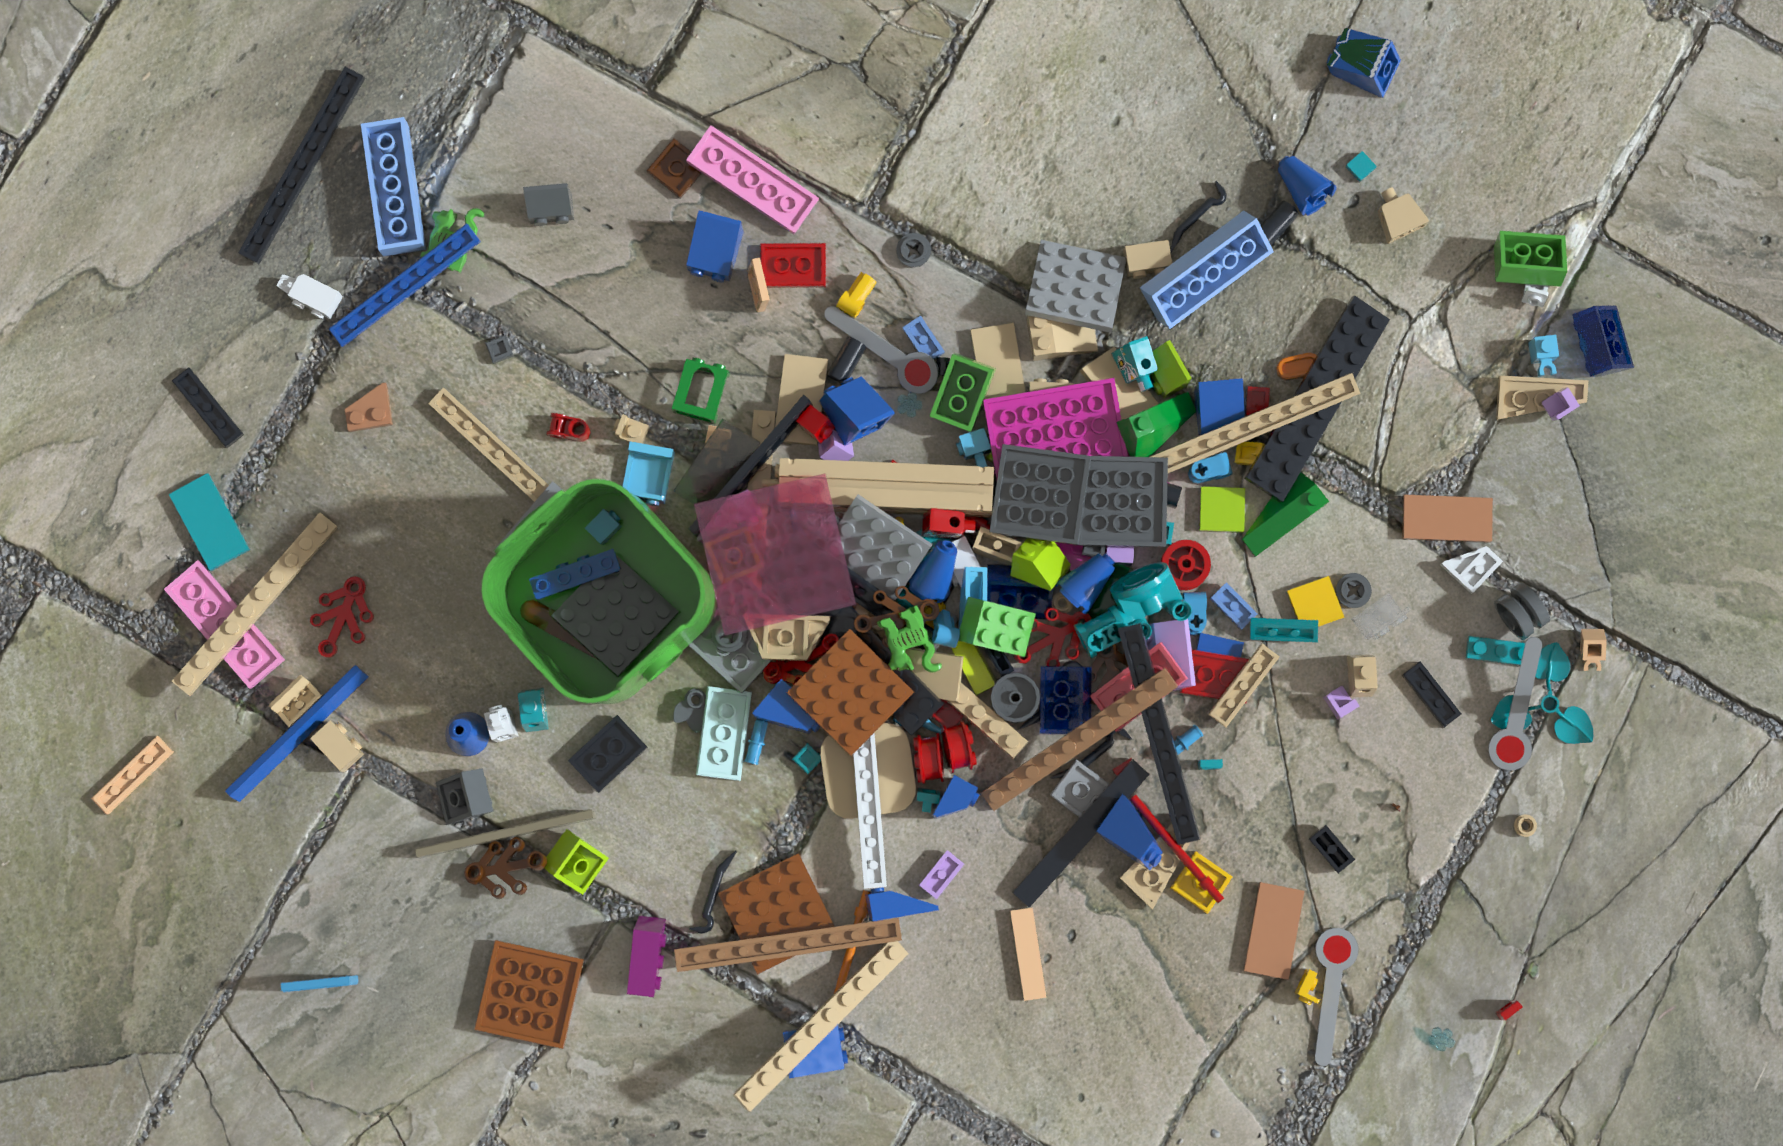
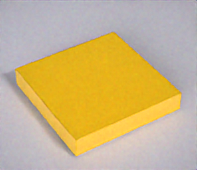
M1329 576L1286 591L1296 619L1318 620V627L1344 618Z
M1195 851L1191 859L1206 877L1209 876L1213 880V885L1222 894L1233 876ZM1185 866L1170 889L1208 914L1216 901L1206 890H1202L1198 885L1199 881Z

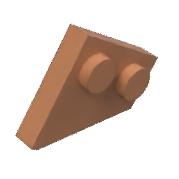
M386 383L380 384L345 409L349 432L393 425Z

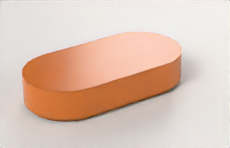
M1304 353L1283 358L1277 364V375L1283 380L1304 377L1317 355L1314 353Z

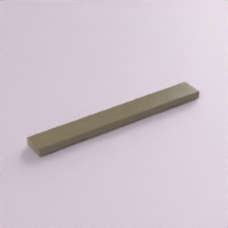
M588 809L416 848L415 851L417 858H424L596 818L594 811Z

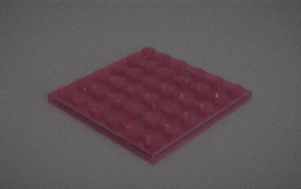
M825 473L694 504L724 635L856 605Z

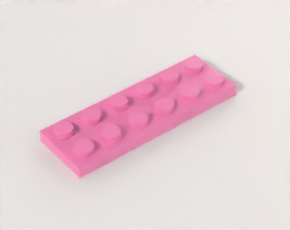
M713 126L708 128L686 159V162L794 235L819 200L817 196Z
M199 560L164 589L207 640L238 606ZM255 624L251 626L223 658L249 689L257 685L285 660Z

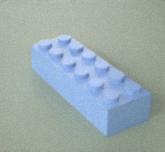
M404 117L361 124L378 250L382 256L426 250L407 121Z
M1242 211L1141 286L1140 290L1157 320L1171 329L1274 251L1257 218Z

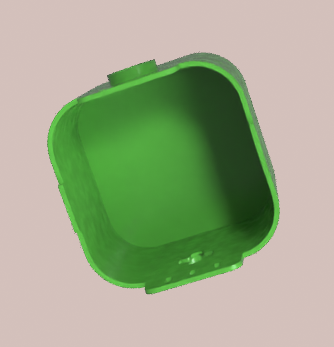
M604 479L585 480L573 485L566 491L560 490L546 503L533 510L519 523L513 533L495 549L496 555L488 564L482 580V597L491 617L560 693L572 700L584 703L615 704L635 695L648 682H651L665 671L682 654L683 650L705 631L711 623L717 608L716 587L707 570L640 498L619 484ZM603 509L608 512L613 510L621 518L619 523L622 527L602 545L585 527ZM614 549L616 555L675 607L679 613L617 678L599 660L527 622L520 614L521 605L527 600L538 601L556 611L580 585L538 600L535 598L529 581L530 578L555 570V566L559 564L577 562V558L589 555L591 557Z

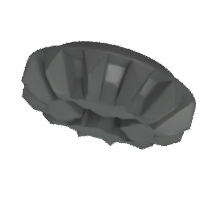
M906 234L897 244V257L903 265H907L910 268L921 267L928 261L931 255V245L927 238L921 234ZM920 244L918 246L919 255L913 254L908 257L910 253L908 246L914 248Z
M1346 574L1336 585V596L1340 603L1348 608L1362 607L1371 597L1372 589L1370 582L1361 574ZM1360 584L1357 590L1358 596L1353 594L1347 597L1350 591L1348 587H1355Z
M727 616L719 619L714 624L711 637L718 649L724 652H734L744 645L747 631L741 620ZM726 625L730 631L738 630L733 635V643L729 638H720L726 634Z

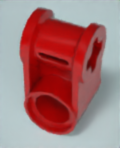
M551 413L550 417L552 420L550 429L546 433L547 436L584 442L590 437V427L584 420L559 413ZM577 426H584L582 434H574Z

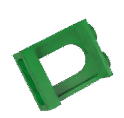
M699 358L686 359L672 411L675 414L716 424L721 397L727 377L729 378L730 376L729 370H726V366L713 363V366L704 364L705 361ZM698 369L714 374V382L706 409L685 403L693 375Z

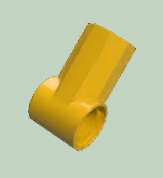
M860 272L850 289L843 293L836 307L856 318L865 304L864 301L876 285V281L866 273Z

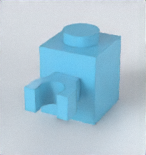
M1556 335L1534 337L1528 344L1531 364L1539 363L1538 377L1544 375L1543 369L1545 367L1549 368L1550 376L1557 373L1556 367L1552 362L1559 357Z
M982 428L960 435L959 442L956 443L959 455H964L965 460L974 458L976 466L987 467L984 454L990 453L991 447L985 429Z

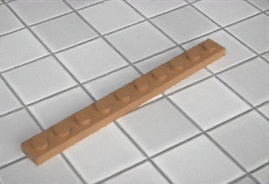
M1162 669L986 788L981 794L992 810H997L1176 689L1178 685L1167 669Z
M899 918L674 949L677 972L902 941Z

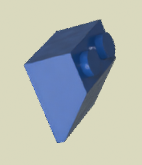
M954 775L932 817L938 819L967 810L968 806L973 807L980 795L976 793L978 787Z

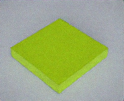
M1201 486L1199 531L1244 533L1245 488Z

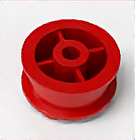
M1187 539L1171 544L1164 552L1160 561L1168 565L1178 589L1182 591L1192 590L1200 586L1209 575L1211 569V559L1207 550L1200 543ZM1182 562H1187L1189 568L1183 567Z
M960 721V724L947 728L945 725H941L942 743L950 773H954V769L965 767L972 770L973 765H977L975 753L972 752L970 744H973L972 732L968 729V725L964 724L963 721Z
M936 733V737L921 738L920 735L914 737V750L918 751L914 755L915 768H920L917 769L918 783L922 782V784H925L926 780L940 779L941 782H944V762L940 734Z

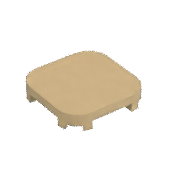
M883 723L874 733L881 815L898 813L905 810L912 804L916 794L915 777L907 734L897 725ZM828 735L821 745V761L830 809L839 817L844 819L858 818L854 756L850 757Z

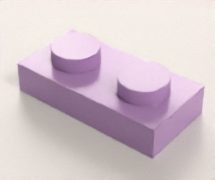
M947 850L919 886L937 899L965 864Z

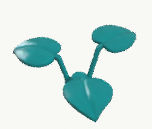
M1551 643L1541 649L1535 676L1538 679H1546L1547 694L1540 698L1538 705L1528 707V711L1542 709L1548 713L1556 712L1561 718L1555 722L1554 730L1561 741L1569 744L1591 743L1594 733L1587 713L1579 707L1570 706L1563 714L1558 709V698L1552 695L1550 680L1555 682L1564 680L1570 672V661L1559 643ZM1513 695L1503 697L1497 704L1491 717V722L1500 729H1504L1507 726ZM1528 711L1526 715L1524 729H1526L1532 722V717Z

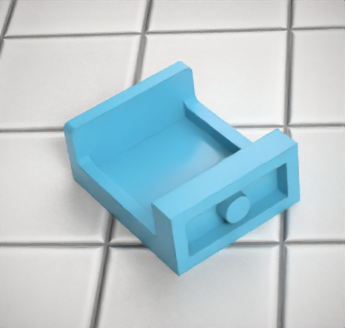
M630 441L623 487L641 500H645L648 505L659 506V503L665 504L674 460V450Z

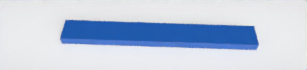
M466 223L331 326L329 331L340 346L344 347L481 242L469 224Z
M354 665L238 777L225 792L240 802L369 676L358 666Z

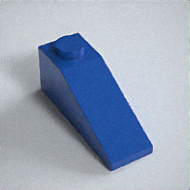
M884 887L870 889L871 893L865 894L869 921H879L939 910L937 905L893 891H884Z

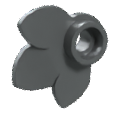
M696 688L689 690L684 700L676 705L673 713L675 723L687 721L688 726L695 733H699L702 729L706 698L702 690ZM692 696L699 697L700 701L698 704L692 703Z

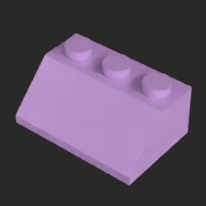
M1188 619L1149 624L1152 633L1146 640L1148 649L1151 650L1158 643L1162 642L1188 678L1173 691L1196 686Z

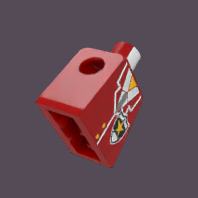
M930 508L923 514L922 537L958 539L963 533H974L976 522L975 520L964 519V512Z

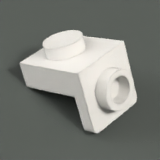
M1525 284L1522 302L1531 306L1543 307L1548 297V286Z

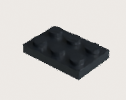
M616 715L568 761L600 793L648 747Z

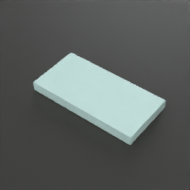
M707 686L696 775L741 781L752 692L744 691L740 693L738 690Z

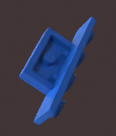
M614 549L591 557L589 555L577 558V562L572 564L568 562L555 566V570L530 578L529 581L535 598L539 600L620 571L621 568Z

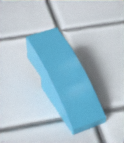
M964 567L959 605V630L968 597L987 601V567Z

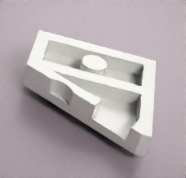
M1486 546L1446 560L1440 565L1472 594L1503 561Z

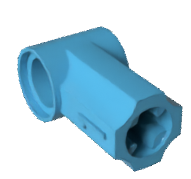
M942 610L937 618L933 620L932 643L955 648L959 640L960 630L955 628L954 619L950 615V611Z

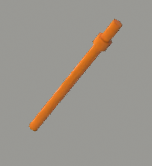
M863 890L859 906L856 907L854 912L856 916L854 924L863 923L864 918L867 919L868 910L865 894H870V891ZM856 947L846 948L834 993L847 981Z

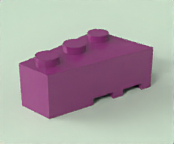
M639 915L633 930L627 994L654 998L656 990L661 989L662 977L658 975L659 969L663 968L664 955H661L662 947H665L666 934H664L666 919Z

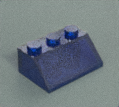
M1617 305L1593 306L1572 314L1574 319L1573 326L1578 333L1579 347L1584 354L1585 368L1590 377H1600L1635 368Z
M987 564L988 602L1036 614L1035 619L1048 620L1044 612L1048 607H1052L1054 587L1049 591L1011 576L1012 566ZM1051 611L1048 612L1049 618H1051Z
M1041 666L1040 734H1068L1091 718L1092 667Z

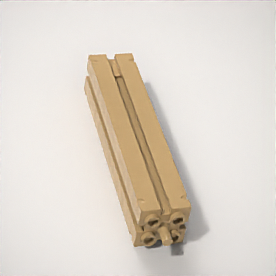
M780 458V464L775 466V477L777 479H763L762 487L774 488V499H776V503L780 505L781 509L847 512L859 494L887 514L923 515L930 508L964 512L965 517L992 518L994 467L815 459L791 460L789 458Z

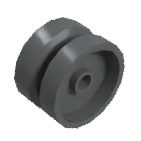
M1522 582L1510 590L1511 596L1504 594L1494 601L1495 608L1505 625L1521 640L1531 636L1534 633V627L1540 629L1550 622L1549 613L1540 598L1530 587Z
M1012 673L1003 676L996 682L992 689L991 701L995 712L1002 719L1012 723H1019L1031 718L1038 710L1040 694L1037 685L1031 678L1024 674ZM1015 693L1020 696L1018 702L1011 700V696Z

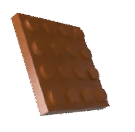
M849 629L786 694L851 757L914 691Z
M799 853L718 893L740 940L835 927ZM794 956L753 961L752 964L758 975Z
M495 940L475 1030L564 1049L584 959Z

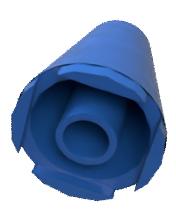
M1286 156L1279 162L1278 172L1302 215L1306 213L1308 216L1317 212L1326 204L1325 198L1328 195L1332 198L1336 185L1295 156Z
M947 540L937 542L923 558L909 579L910 591L920 599L937 600L936 603L946 601L949 596L957 557V548L952 542Z
M1098 553L1063 576L1055 586L1058 587L1060 585L1062 587L1060 592L1076 608H1079V606L1085 608L1082 612L1087 614L1113 573L1115 561L1106 553L1104 555Z
M463 712L457 714L449 721L445 731V738L450 749L456 754L473 756L486 748L490 734L483 717L473 712Z

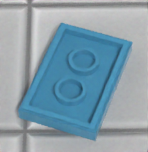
M358 976L281 983V991L291 992L357 985Z

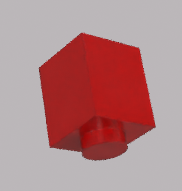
M809 405L796 420L802 430L820 444L829 438L835 429L829 418L812 405Z

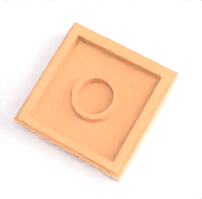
M760 258L752 259L749 265L747 275L755 309L758 313L765 311L770 299Z

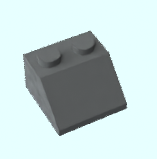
M567 183L523 187L527 215L531 224L535 226H545L547 222L567 224L569 220H574L572 193Z
M483 768L460 772L436 782L446 825L493 812L492 800L489 795Z

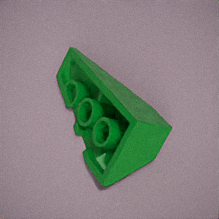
M1185 392L1116 423L1130 457H1148L1153 455L1196 410L1189 392Z
M1300 472L1284 501L1278 502L1271 497L1242 541L1256 557L1323 508L1329 501L1319 487Z

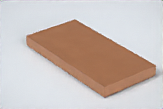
M1403 495L1402 539L1491 543L1493 498Z
M1259 882L1243 971L1289 980L1305 891Z

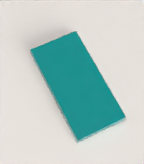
M209 473L169 494L210 571L250 550Z

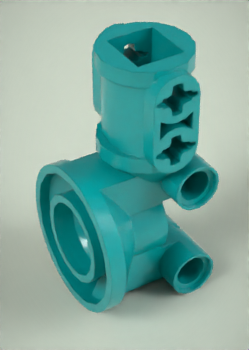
M1164 562L1153 563L1124 575L1111 586L1110 592L1117 606L1109 607L1107 612L1083 624L1081 622L1075 624L1074 628L1084 650L1092 659L1097 656L1098 652L1121 641L1118 631L1119 627L1141 622L1145 639L1147 640L1151 636L1152 629L1147 623L1145 616L1154 614L1164 608L1178 621H1184L1191 616L1192 608L1183 599L1168 565Z

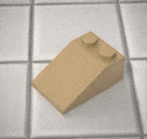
M1027 315L1026 320L1033 361L1098 352L1095 329Z

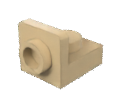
M622 414L621 419L617 418L613 431H616L615 436L618 439L643 444L649 425L630 419L627 415Z

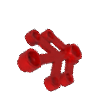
M350 577L345 581L343 588L329 594H321L319 596V603L324 607L331 606L334 600L345 597L342 605L321 614H313L310 617V623L314 627H321L324 625V622L337 617L328 639L321 641L318 646L319 653L326 658L336 655L338 650L336 642L345 621L348 624L351 640L354 643L361 644L365 640V634L360 631L351 609L354 600L361 612L359 617L362 622L371 623L374 619V614L368 609L363 597L366 591V584L360 577ZM354 584L359 586L356 592H353L351 589ZM325 596L330 598L327 604H324L322 601ZM367 612L370 613V618L364 620L363 615ZM315 617L321 618L319 624H314ZM356 633H361L362 635L359 641L354 639ZM328 645L332 646V651L330 653H326L325 648Z
M1048 607L1044 612L1046 619L1050 621L1057 619L1069 624L1059 628L1038 622L1034 618L1036 626L1032 628L1031 632L1040 631L1049 635L1027 646V656L1024 659H1021L1019 655L1013 654L1014 659L1022 664L1030 661L1032 654L1053 643L1050 656L1046 659L1045 664L1050 670H1057L1060 666L1059 655L1065 636L1072 632L1070 645L1065 649V655L1069 659H1076L1079 656L1078 646L1080 640L1074 625L1078 623L1079 619H1084L1085 622L1091 620L1088 613L1084 614L1082 611H1077L1070 615L1060 612L1054 607ZM1051 610L1055 611L1053 618L1048 617V612ZM1070 649H1075L1076 653L1074 656H1069L1068 652ZM1052 659L1056 660L1054 667L1049 666V662Z
M835 634L825 636L822 646L814 649L808 661L786 662V660H776V662L769 663L763 670L764 679L770 684H776L782 679L784 682L794 686L803 676H794L787 672L796 669L807 673L814 666L807 663L824 655L839 638Z

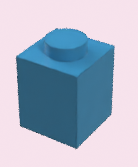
M603 509L585 529L600 544L604 545L622 527L619 523L621 518L613 510L608 512Z

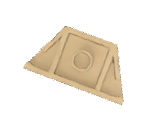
M744 614V619L763 660L808 661L830 622V616Z

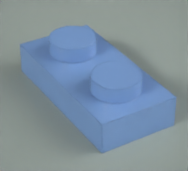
M921 316L902 327L917 352H924L934 360L945 353Z
M1227 582L1210 598L1240 630L1251 621V618L1257 615Z

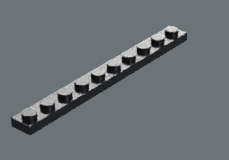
M346 66L344 67L238 253L258 265L260 264L365 80L363 75Z
M1141 622L1118 628L1134 688L1155 675ZM1161 698L1143 710L1141 714L1178 845L1200 840L1201 837Z

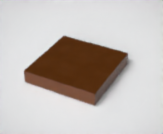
M675 138L672 139L646 170L649 175L680 199L702 174L686 162L691 151Z

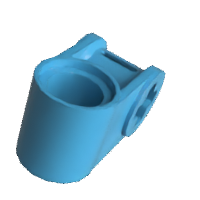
M1220 453L1199 460L1188 471L1189 479L1196 484L1226 478L1233 474L1227 453ZM1197 468L1199 469V471H1204L1202 476L1200 473L1195 472Z
M1183 592V599L1192 608L1191 616L1188 618L1190 635H1199L1207 623L1206 592ZM1193 619H1195L1196 622L1199 623L1198 628H1195V625L1191 624Z

